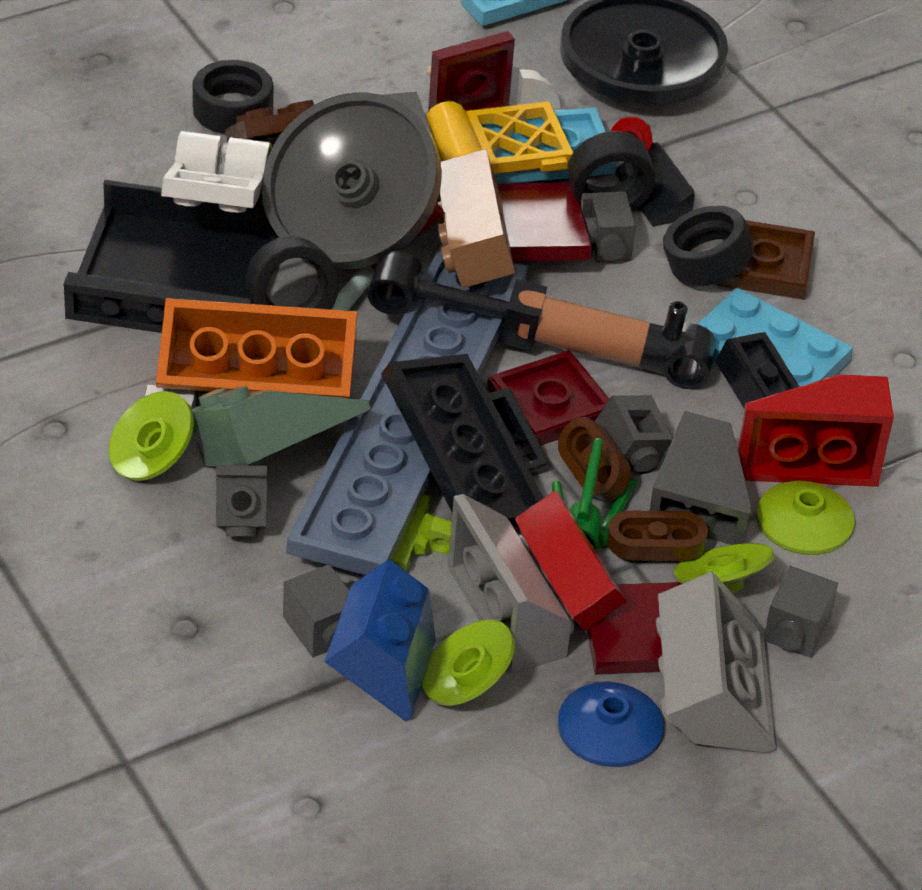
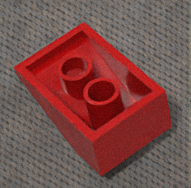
M839 374L746 403L738 444V453L745 481L782 483L809 481L826 485L878 487L894 419L888 377Z

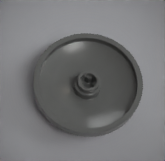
M368 92L346 93L333 96L311 106L297 116L284 129L272 147L262 179V198L265 213L273 230L280 238L296 236L310 240L331 259L335 269H355L378 263L380 256L385 252L404 248L425 226L434 210L440 192L442 180L441 159L434 138L427 127L411 109L401 102L384 95Z

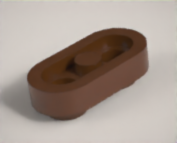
M586 417L573 419L564 427L559 437L558 450L561 458L583 488L593 442L596 438H601L603 440V447L593 496L602 501L616 499L625 491L631 477L629 462L602 425Z
M623 511L614 515L609 522L607 545L612 553L626 560L687 561L699 557L704 552L708 527L701 517L687 511Z

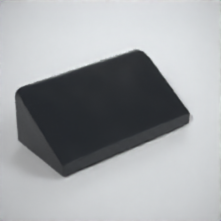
M658 142L652 143L648 151L655 170V187L649 198L639 206L652 226L673 222L680 216L692 211L695 199L694 189ZM624 162L616 168L615 175L620 182H623L633 174L637 166Z
M766 332L727 339L716 358L719 369L744 410L745 404L799 387Z

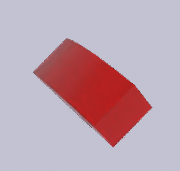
M556 490L515 518L524 538L571 617L584 631L627 602L608 573V569Z

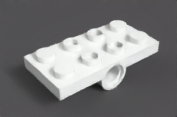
M181 131L176 147L175 163L163 177L161 196L173 197L174 203L183 206H199L202 201L219 204V209L224 211L245 212L246 208L254 207L262 194L264 168L272 145L270 142L230 137L228 143H225L222 136Z

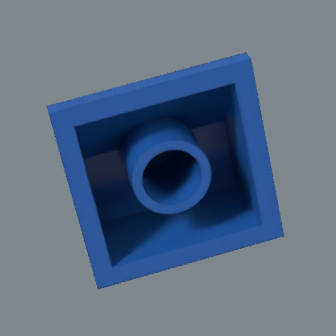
M388 559L351 585L324 661L404 721L412 717L436 641L429 588L392 560Z

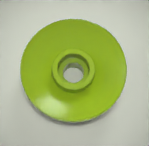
M168 391L151 393L132 404L120 417L110 437L109 459L113 468L129 480L143 481L154 478L173 466L184 453L193 433L194 417L190 405L178 394Z
M789 481L773 486L762 495L756 511L759 528L771 542L785 550L804 555L826 554L839 549L850 539L855 525L853 510L844 497L827 486L809 481Z
M759 543L733 544L704 551L695 559L680 562L674 568V576L678 582L686 583L713 571L730 592L735 593L745 587L743 580L757 574L774 560L773 549L768 545Z
M481 620L458 629L448 636L432 653L422 683L424 692L434 703L444 706L462 704L483 694L507 670L515 651L514 635L504 623L497 620Z

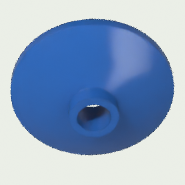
M596 682L578 688L564 700L559 710L558 730L565 745L585 761L605 767H624L639 763L655 752L662 740L664 722L658 706L642 691L617 682Z

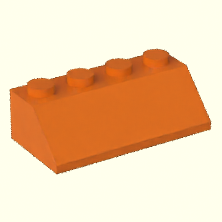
M166 298L156 388L212 392L221 388H227L230 391L238 387L247 386L249 392L269 390L350 398L357 342V311Z

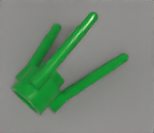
M596 438L593 442L581 501L573 504L569 509L595 550L598 547L605 548L607 546L609 522L614 515L623 511L637 486L636 480L630 479L627 488L616 499L603 521L599 509L592 504L603 447V440L601 438ZM554 481L552 492L556 490L564 501L561 482Z

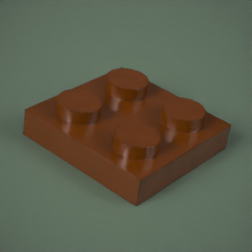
M307 100L288 104V107L277 109L278 114L273 115L271 107L245 112V115L236 117L237 124L225 129L227 143L230 137L255 141L279 137L297 116L314 105V101Z

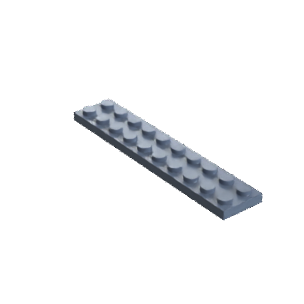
M440 245L423 278L425 281L510 301L516 279L526 281L528 266L514 263V274L462 288L457 272L448 274L441 252L443 245ZM420 298L415 299L410 309L405 312L360 398L369 401L371 410L349 419L287 538L286 554L327 565L330 564V566L367 575L388 559L393 560L433 474L381 373L389 362L468 354L480 377L503 330L504 319Z

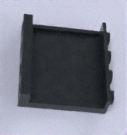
M104 180V207L78 273L68 272L63 284L65 319L162 333L166 298L252 304V299L249 298L246 292L245 277L250 260L262 246L276 238H280L269 223L263 202H256L253 208H246L245 212L224 211L219 209V204L202 201L199 206H183L174 203L173 197L161 196L162 188Z

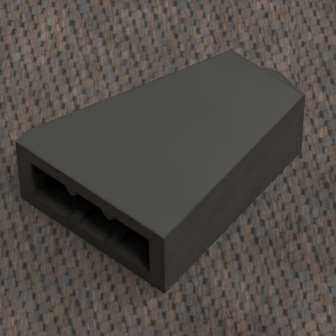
M684 411L654 483L649 511L691 512L701 517L707 524L708 539L729 545L745 543L752 506L732 425L729 422Z

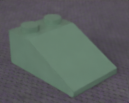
M247 386L238 387L230 391L227 388H221L199 397L201 405L192 409L194 417L193 434L206 467L216 465H249L371 410L368 400L269 390L249 392Z

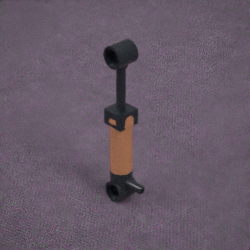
M402 250L387 251L380 256L367 291L368 300L371 305L379 312L387 315L404 314L410 309L415 299L420 298L504 319L500 340L502 344L532 351L534 342L662 373L670 383L682 389H695L706 384L710 376L716 348V339L710 330L699 324H684L688 307L680 301L670 303L664 326L547 297V286L519 279L515 281L510 301H505L421 280L423 273L419 260L412 254Z

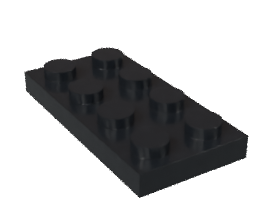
M468 354L389 362L381 375L451 512H453L454 496L464 494L506 516L512 527H519L515 518L544 497Z

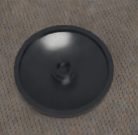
M588 0L575 8L566 18L561 32L560 54L565 67L571 75L591 90L624 102L659 105L689 100L711 89L724 73L728 54V42L723 29L714 18L699 7L684 0Z

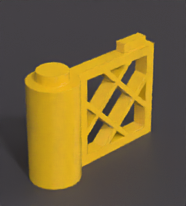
M446 101L438 103L426 114L441 162L487 149L494 174L538 168L542 172L567 169L568 162L573 154L549 101L465 111L456 102ZM543 118L545 123L539 128L524 122V120ZM494 123L503 128L497 133L482 127V125ZM513 132H517L530 139L526 143H522L509 136ZM542 142L557 148V150L545 152L535 147ZM500 147L515 153V155L496 158L494 152Z

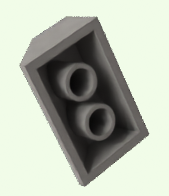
M464 494L454 496L448 568L479 621H500L514 635L515 651L508 666L509 672L512 674L566 658L570 634L574 632L573 618L565 605H561L552 591V585L543 569H538L533 561L529 545L522 534L517 535L506 516Z
M713 571L658 594L660 617L656 619V627L662 643V657L659 658L658 663L664 678L665 697L661 700V707L667 722L674 728L678 727L693 744L762 753L775 750L764 630L762 626Z

